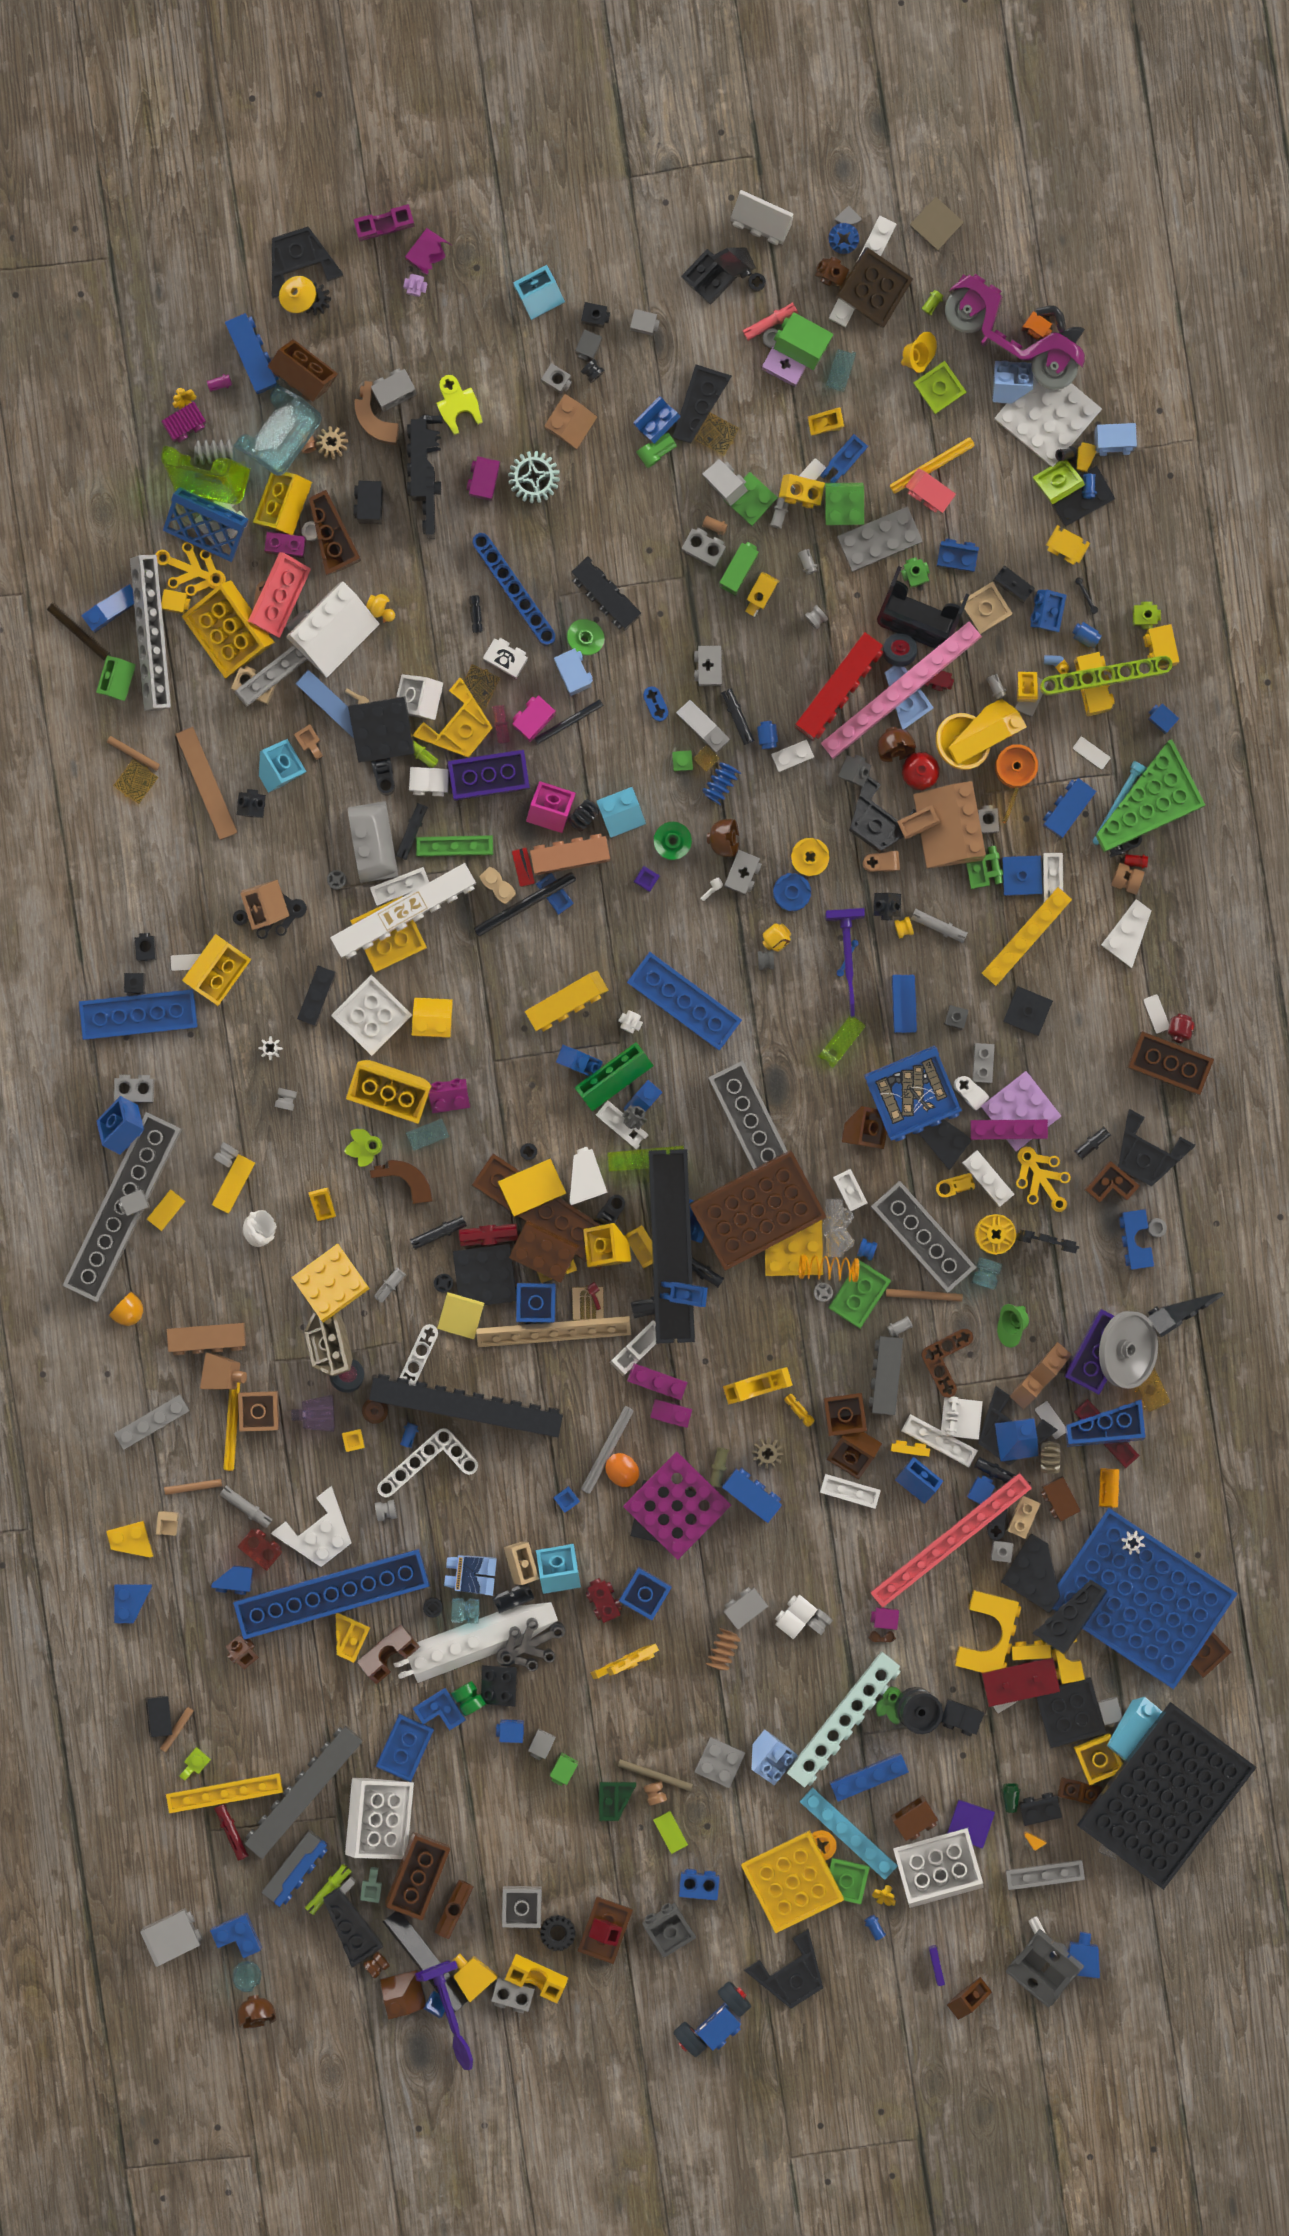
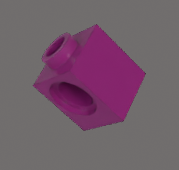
M875 1607V1611L871 1612L870 1622L874 1623L875 1628L897 1630L899 1609Z

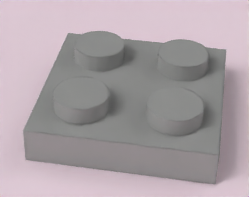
M710 1737L694 1772L730 1788L745 1752Z

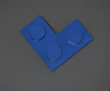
M446 1687L413 1707L422 1724L440 1715L450 1731L466 1721Z

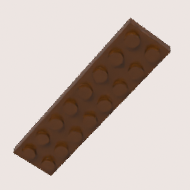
M492 1154L473 1182L472 1187L510 1211L498 1181L520 1171L495 1154ZM559 1197L517 1215L525 1222L530 1221L580 1245L575 1255L587 1262L583 1229L601 1226ZM598 1266V1267H594V1268H596L597 1270H600L602 1266Z

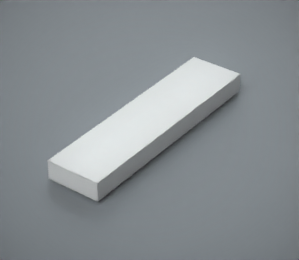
M911 1414L901 1430L967 1467L970 1466L978 1451L954 1437L942 1436L941 1430Z

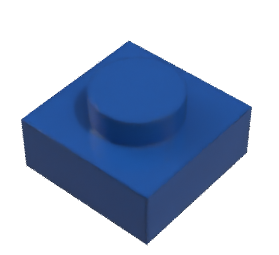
M569 1486L553 1497L564 1513L580 1502Z
M433 1991L424 2009L441 2018L445 2010L440 1995Z

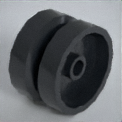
M912 1687L906 1689L900 1694L895 1704L896 1717L901 1724L915 1734L930 1733L942 1721V1704L938 1698L924 1688Z

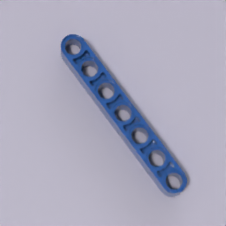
M485 533L476 534L473 538V546L539 642L544 646L552 645L556 639L552 627L490 538ZM479 538L487 540L484 547L476 545V541ZM491 553L498 556L497 561L494 563L487 561V556ZM501 569H506L509 572V575L504 579L498 576V572ZM517 585L520 590L517 594H511L509 587ZM524 600L529 601L531 604L527 610L520 608V603ZM532 617H540L541 623L538 626L532 625ZM544 632L552 634L550 641L542 640L541 636Z

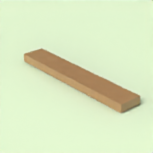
M194 727L176 733L177 740L219 839L222 840L238 833Z

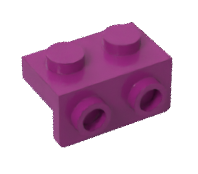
M457 1078L447 1082L437 1081L430 1084L429 1098L432 1113L470 1108L466 1079Z

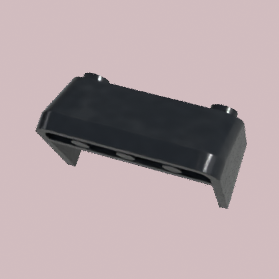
M898 566L878 614L877 623L887 630L897 634L908 635L914 641L936 649L954 634L969 594L965 595L961 606L948 603L941 611L907 597L908 587L904 583L897 581L902 568Z

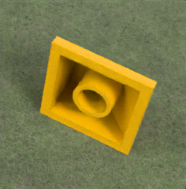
M615 1223L583 1229L587 1267L631 1262L629 1242Z

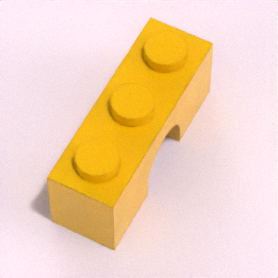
M1055 1648L1051 1650L1053 1660L1057 1661V1679L1062 1684L1085 1680L1080 1659L1068 1660L1064 1654Z
M515 1954L505 1980L519 1987H523L524 1983L534 1984L540 1989L541 1997L558 2003L568 1977Z

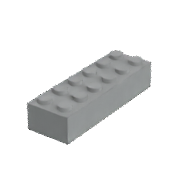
M743 1061L708 1077L752 1169L787 1152Z
M898 1181L870 1206L946 1293L951 1291L977 1268L901 1181Z

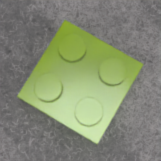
M945 361L913 382L935 415L967 393Z
M1068 460L1059 461L1053 467L1050 466L1033 476L1034 482L1051 504L1056 503L1085 485L1083 479Z

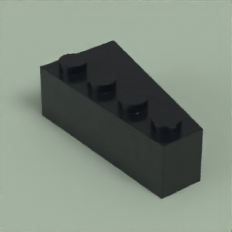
M587 556L571 571L574 578L572 582L579 589L583 587L587 591L585 595L592 602L596 601L600 605L599 610L605 616L609 614L614 619L612 623L619 630L621 628L624 631L627 630L641 616V612L624 594L620 593V590L612 581L606 579L604 572L599 567H595L591 563L590 557Z

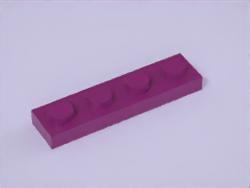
M1048 1119L970 1120L971 1140L1048 1139Z

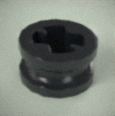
M760 273L752 274L748 281L749 287L753 291H761L766 284L765 277ZM756 277L760 278V281L762 280L763 282L758 287H755L754 283L752 284V280L754 281Z
M526 1143L521 1147L520 1154L524 1159L532 1160L537 1155V1148L534 1144ZM530 1146V1149H534L532 1157L523 1154L525 1147Z

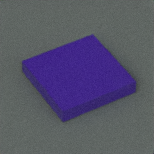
M958 1799L947 1834L968 1828L972 1845L983 1849L995 1811Z

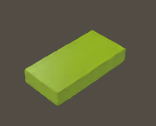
M671 1811L653 1819L671 1854L688 1846Z

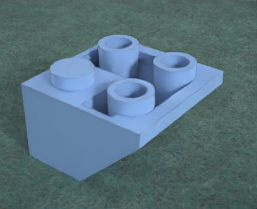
M995 361L993 402L1012 404L1033 390L1032 363Z
M764 1729L752 1746V1770L775 1785L798 1755Z

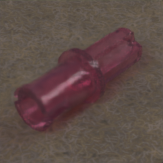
M505 705L492 707L495 724L493 725L496 727L499 744H505L510 741L507 728L509 722L506 721Z

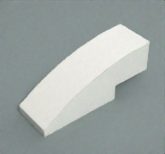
M652 1320L610 1361L612 1366L622 1376L632 1368L633 1363L636 1364L656 1344L655 1321Z

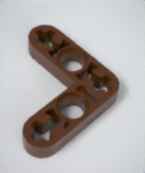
M960 1329L925 1347L922 1351V1359L939 1392L947 1398L955 1395L957 1387L942 1358L968 1346L973 1341V1334L968 1329ZM962 1332L969 1334L968 1342L965 1343L962 1340L958 1342L960 1346L956 1348V1343L952 1337L955 1336L958 1339L961 1337ZM946 1340L951 1341L953 1344L952 1350L948 1352L942 1349V1343ZM938 1344L939 1350L943 1355L939 1356V1353L933 1355V1360L930 1358L926 1359L927 1350L930 1349L931 1352L937 1350L934 1346ZM938 1366L943 1367L945 1371L944 1375L940 1378L934 1375V1369ZM947 1376L949 1377V1380H946L947 1384L953 1386L951 1394L943 1392L945 1388L943 1383L938 1384V1381L944 1380Z

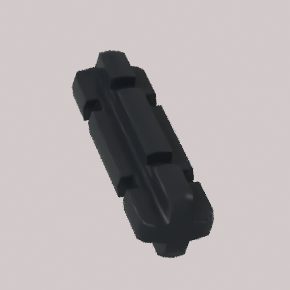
M473 595L469 597L471 621L473 623L472 631L473 633L483 632V627L481 624V607L479 606L480 597Z

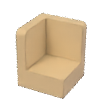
M159 1511L156 1535H177L179 1513Z

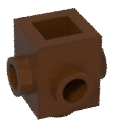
M823 258L817 265L815 276L820 278V282L827 286L842 287L849 269L841 265V261L837 258Z
M241 1635L225 1646L229 1652L227 1655L234 1664H239L244 1670L259 1658L253 1650L255 1648L253 1642L249 1638L243 1639Z

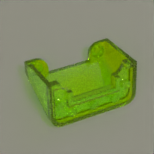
M163 446L161 460L175 491L181 487L202 498L232 505L242 501L250 473L249 468L232 459L218 458L214 461L211 471L199 469L191 465L190 456L179 453L173 447Z

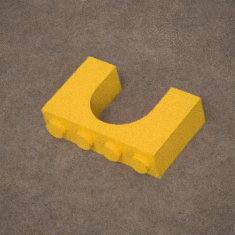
M973 1590L969 1610L995 1617L1001 1626V1638L995 1647L986 1651L959 1646L954 1665L982 1673L1006 1668L1005 1656L1010 1654L1012 1646L1009 1643L1010 1636L1015 1635L1017 1625H1014L1015 1617L1019 1618L1021 1606H1018L1019 1602Z

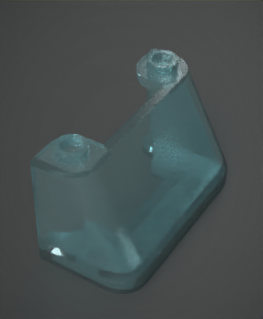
M277 384L270 395V401L276 407L274 412L255 438L244 434L238 438L233 447L271 473L280 476L287 471L318 428L322 417L303 398Z

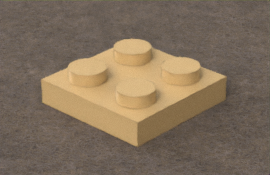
M993 582L971 594L964 608L980 634L1012 615L1011 610Z

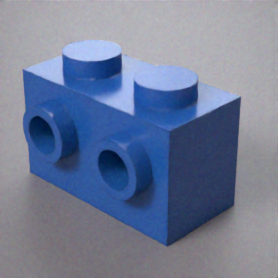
M914 1457L895 1479V1481L924 1504L936 1493L943 1483L942 1479Z

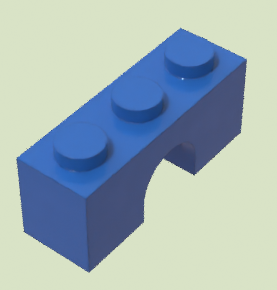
M1146 1209L1122 1212V1217H1119L1120 1228H1124L1125 1236L1121 1237L1123 1247L1127 1248V1255H1124L1126 1266H1129L1130 1270L1153 1267L1152 1248H1141L1135 1243L1136 1233L1141 1229L1148 1228Z

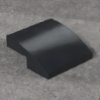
M706 249L685 271L681 278L711 305L737 277H733L718 265L711 257L714 254Z

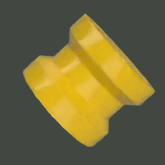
M909 916L905 917L904 920L894 921L899 939L907 934L914 935Z

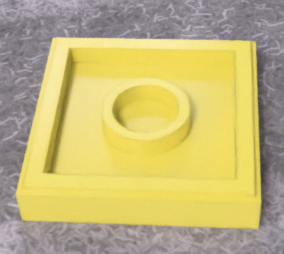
M447 1292L437 1329L474 1339L484 1303Z

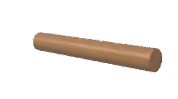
M112 736L109 737L108 744L155 771L159 769V763Z
M217 1479L164 1487L165 1495L222 1487V1480Z

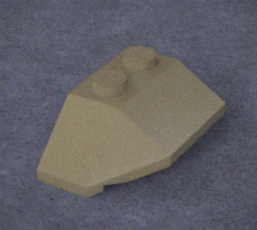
M313 1310L314 1313L304 1332L312 1367L332 1377L350 1371L353 1358L346 1327L340 1313L337 1312L323 1323Z

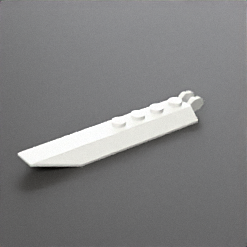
M549 1602L516 1606L500 1614L496 1612L419 1641L417 1643L420 1648L407 1659L394 1663L395 1668L410 1663L412 1668L411 1670L398 1674V1677L401 1679L414 1674L419 1683L494 1655L500 1649L506 1647L509 1630L514 1626L518 1627L521 1631V1636L519 1639H516L514 1647L520 1645L527 1627L526 1621L529 1618H535L538 1622V1628L533 1632L531 1638L558 1621L553 1605ZM531 1622L529 1623V1626L533 1627L536 1623ZM518 1631L512 1632V1635L518 1634Z

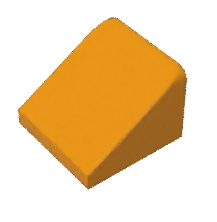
M1027 1831L1024 1832V1836L1033 1850L1036 1851L1047 1844L1045 1840Z

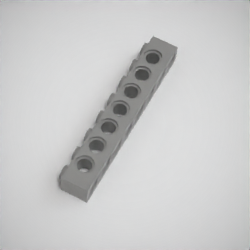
M138 555L130 558L144 711L164 710L171 708L157 555Z

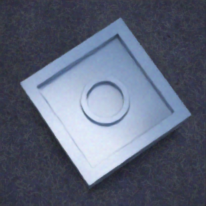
M1136 423L1097 425L1094 430L1096 453H1099L1100 456H1106L1109 452H1123V455H1130V451H1134L1137 447Z
M575 648L554 658L570 696L590 688L593 681L591 673H586L582 665L583 656L581 651L577 652Z

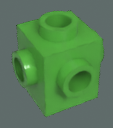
M917 557L906 560V564L903 565L904 570H901L904 582L908 581L910 588L928 583L927 574L930 571L927 562L923 563L922 559L917 560ZM912 570H917L918 574H914Z

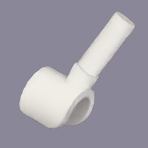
M720 878L710 882L712 888L701 897L703 901L712 893L722 888L723 883Z

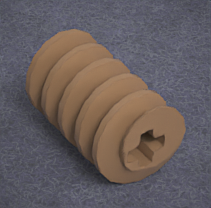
M719 1628L723 1634L716 1635L720 1639V1641H714L717 1649L711 1648L715 1655L708 1656L712 1663L705 1664L719 1670H729L725 1663H732L728 1656L735 1655L731 1649H737L738 1646L734 1642H740L741 1639L737 1634Z

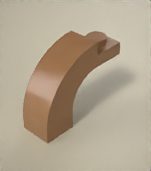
M365 381L364 386L360 387V397L363 400L355 399V412L363 430L373 439L381 443L397 445L399 425L397 423L381 421L374 416L371 411V386H373V382Z

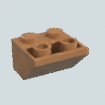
M278 879L242 890L240 893L252 930L273 924L289 916Z

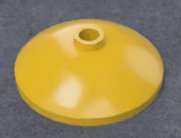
M957 713L947 717L939 725L936 732V747L940 756L947 764L961 770L976 768L986 760L990 752V748L960 764H956L948 747L976 718L966 713Z

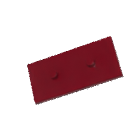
M1053 1657L982 1673L988 1707L1060 1692Z

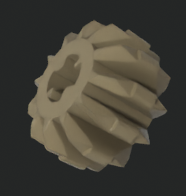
M767 1437L766 1444H764L762 1438L759 1439L762 1445L759 1446L757 1443H754V1447L758 1448V1451L752 1450L751 1454H758V1456L752 1460L754 1462L759 1459L761 1460L757 1465L759 1468L763 1462L765 1463V1470H768V1463H771L773 1469L776 1468L773 1462L776 1461L781 1464L782 1461L777 1456H784L782 1452L777 1453L778 1450L783 1448L782 1445L775 1448L774 1446L778 1440L775 1439L770 1444V1437ZM766 1448H770V1452L773 1451V1455H770L769 1459L764 1458L765 1455L762 1456V1452L766 1451Z
M1042 1443V1473H1059V1443Z

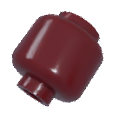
M1177 1014V1016L1171 1018L1168 1035L1172 1037V1041L1183 1043L1192 1038L1195 1028L1192 1017L1185 1014Z

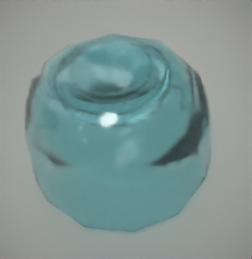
M242 1961L237 1964L232 1974L235 1987L242 1992H251L261 1980L259 1966L252 1961Z

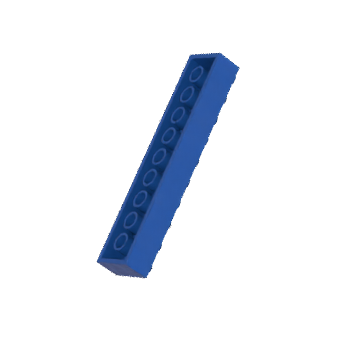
M420 1548L240 1599L234 1601L233 1604L243 1639H248L429 1587L430 1583Z

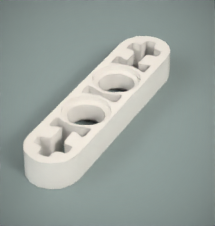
M427 1324L422 1328L400 1375L401 1378L407 1379V1376H403L406 1372L409 1376L416 1377L414 1381L410 1379L409 1383L416 1384L437 1339L438 1329L436 1326ZM431 1327L435 1336H430L428 1341L432 1343L429 1346L426 1342L420 1341V1338L425 1339L426 1333L424 1330H429ZM417 1346H426L427 1353L424 1356L418 1355L416 1352ZM411 1362H416L419 1365V1371L416 1373L409 1372L408 1365Z

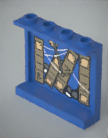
M935 1046L864 1075L891 1141L894 1139L895 1142L906 1138V1134L911 1132L917 1134L923 1131V1127L927 1125L931 1127L936 1126L944 1118H955L959 1116L958 1112L962 1111Z

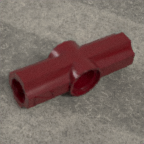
M517 1224L479 1226V1228L459 1230L460 1245L498 1244V1242L518 1240Z

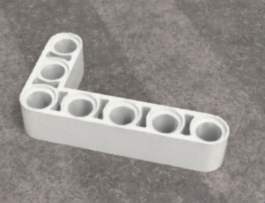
M441 1428L379 1483L378 1493L383 1497H389L394 1494L442 1450L465 1474L475 1473L478 1469V1462L449 1429ZM444 1431L449 1434L447 1442L439 1440L440 1432ZM428 1444L433 1445L435 1448V1452L432 1455H427L424 1452V1447ZM454 1446H459L462 1449V1454L458 1457L451 1453V1449ZM411 1458H419L421 1464L418 1468H413L410 1465ZM467 1460L473 1461L475 1464L474 1470L467 1471L464 1468V1463ZM398 1470H403L406 1473L405 1480L400 1481L396 1478L395 1474ZM389 1483L392 1486L391 1492L387 1494L382 1492V1484Z

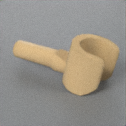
M348 688L345 690V693L358 700V704L369 702L366 697L357 695Z

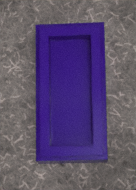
M932 1945L928 1948L937 1986H943L945 1982L937 1947Z

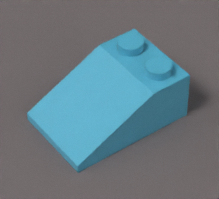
M1146 1697L1132 1700L1109 1740L1107 1747L1125 1761L1163 1711Z

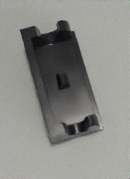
M1005 565L993 580L1023 604L1035 589Z
M168 1696L145 1698L149 1736L172 1735Z

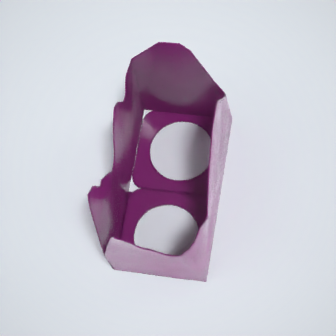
M426 228L406 254L405 259L427 275L429 273L428 269H432L430 263H436L445 258L440 242L451 246L452 244Z

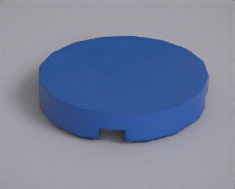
M787 873L776 881L773 888V897L782 909L797 911L804 908L809 902L811 887L808 880L802 875Z

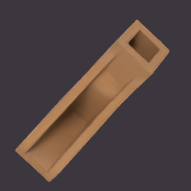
M1057 1342L1032 1372L1016 1387L1010 1397L1025 1409L1057 1375L1072 1354Z

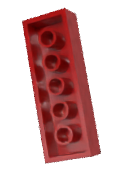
M864 632L797 721L795 728L812 741L815 738L819 740L825 732V724L827 722L831 724L837 716L835 712L837 708H843L849 699L847 697L849 692H855L860 685L858 680L861 676L865 678L872 668L870 664L873 661L876 663L882 656L883 645Z

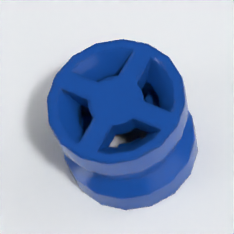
M863 1238L857 1256H864L872 1261L877 1243H870L867 1239Z

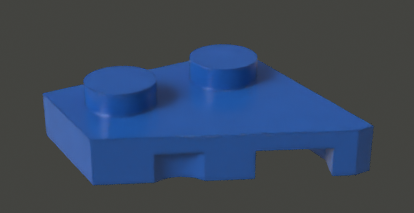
M152 1584L114 1585V1623L135 1622L152 1588Z

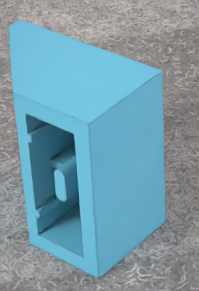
M547 265L513 282V287L531 320L565 303Z

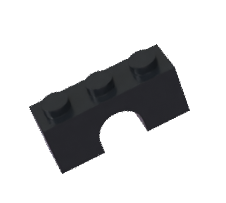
M317 966L298 1015V1020L317 1026L326 997L337 974L335 971Z

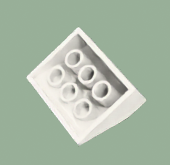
M342 581L332 589L286 638L327 678L379 625V622L359 597Z
M352 1778L345 1855L354 1858H403L409 1842L414 1782Z
M968 1828L893 1848L909 1908L984 1888Z

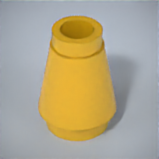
M1081 443V446L1078 447L1077 470L1088 472L1097 452L1095 451V445Z

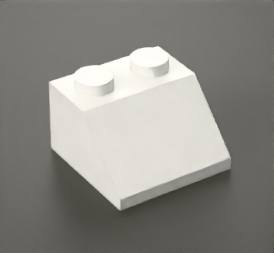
M402 674L397 697L405 696L410 716L435 720L443 682L427 677Z

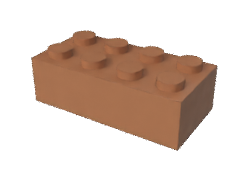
M601 834L591 835L588 840H583L582 837L571 839L572 843L564 844V841L554 842L552 847L545 848V845L534 846V850H531L530 853L535 876L610 862L606 836L602 837Z

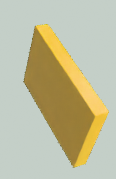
M551 1158L498 1181L513 1217L566 1194Z

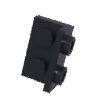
M1053 1792L1042 1794V1798L1034 1799V1797L1024 1798L1023 1802L1019 1803L1024 1826L1062 1818L1057 1794L1053 1795Z

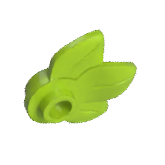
M351 1130L350 1133L354 1141L346 1147L344 1152L351 1157L358 1158L359 1167L371 1164L374 1155H377L382 1150L381 1140L376 1136H371L367 1130ZM371 1142L376 1143L375 1149H370L369 1144Z

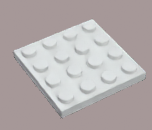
M1033 375V390L1012 404L1007 403L994 420L1049 466L1053 467L1058 462L1055 457L1056 451L1058 449H1068L1069 446H1072L1102 408L1072 383L1063 389L1051 390L1040 385Z

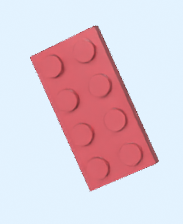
M279 552L248 622L280 638L311 568L289 555Z

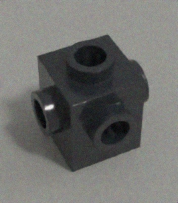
M247 789V792H239L236 815L263 818L266 795L258 794V790Z
M874 893L873 916H880L881 920L892 921L893 917H901V894Z

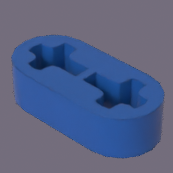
M653 686L646 688L643 697L652 718L658 722L664 721L668 717V709L660 691ZM652 690L653 693H657L655 696L656 703H653L651 698H647L649 695L648 691ZM656 705L659 706L660 710H665L662 718L654 715L657 712Z

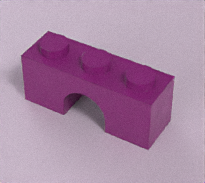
M409 204L390 209L391 211L377 216H372L371 214L353 219L359 242L415 227Z

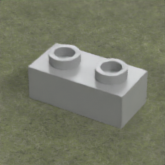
M975 1043L973 1082L992 1083L995 1044Z

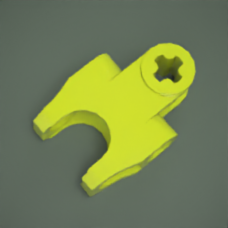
M453 375L442 377L439 385L444 400L436 404L443 420L449 426L454 436L459 434L456 417L462 412L472 414L478 425L483 423L478 401L472 388L470 387L462 391L456 377ZM447 381H449L450 383H454L452 385V390H449V388H444L446 386Z

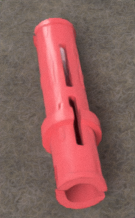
M793 302L780 310L776 309L770 316L742 330L746 339L749 341L779 323L780 325L783 324L785 318H790L793 312L798 314Z

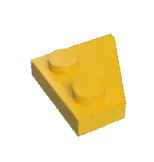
M144 1521L106 1531L111 1550L153 1557Z
M336 1613L337 1655L354 1663L371 1627L341 1613Z

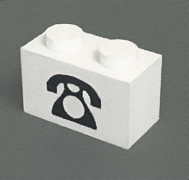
M494 638L483 660L517 679L528 660V657L525 656L526 652L517 647L515 650L510 648V643L502 638H499V640Z

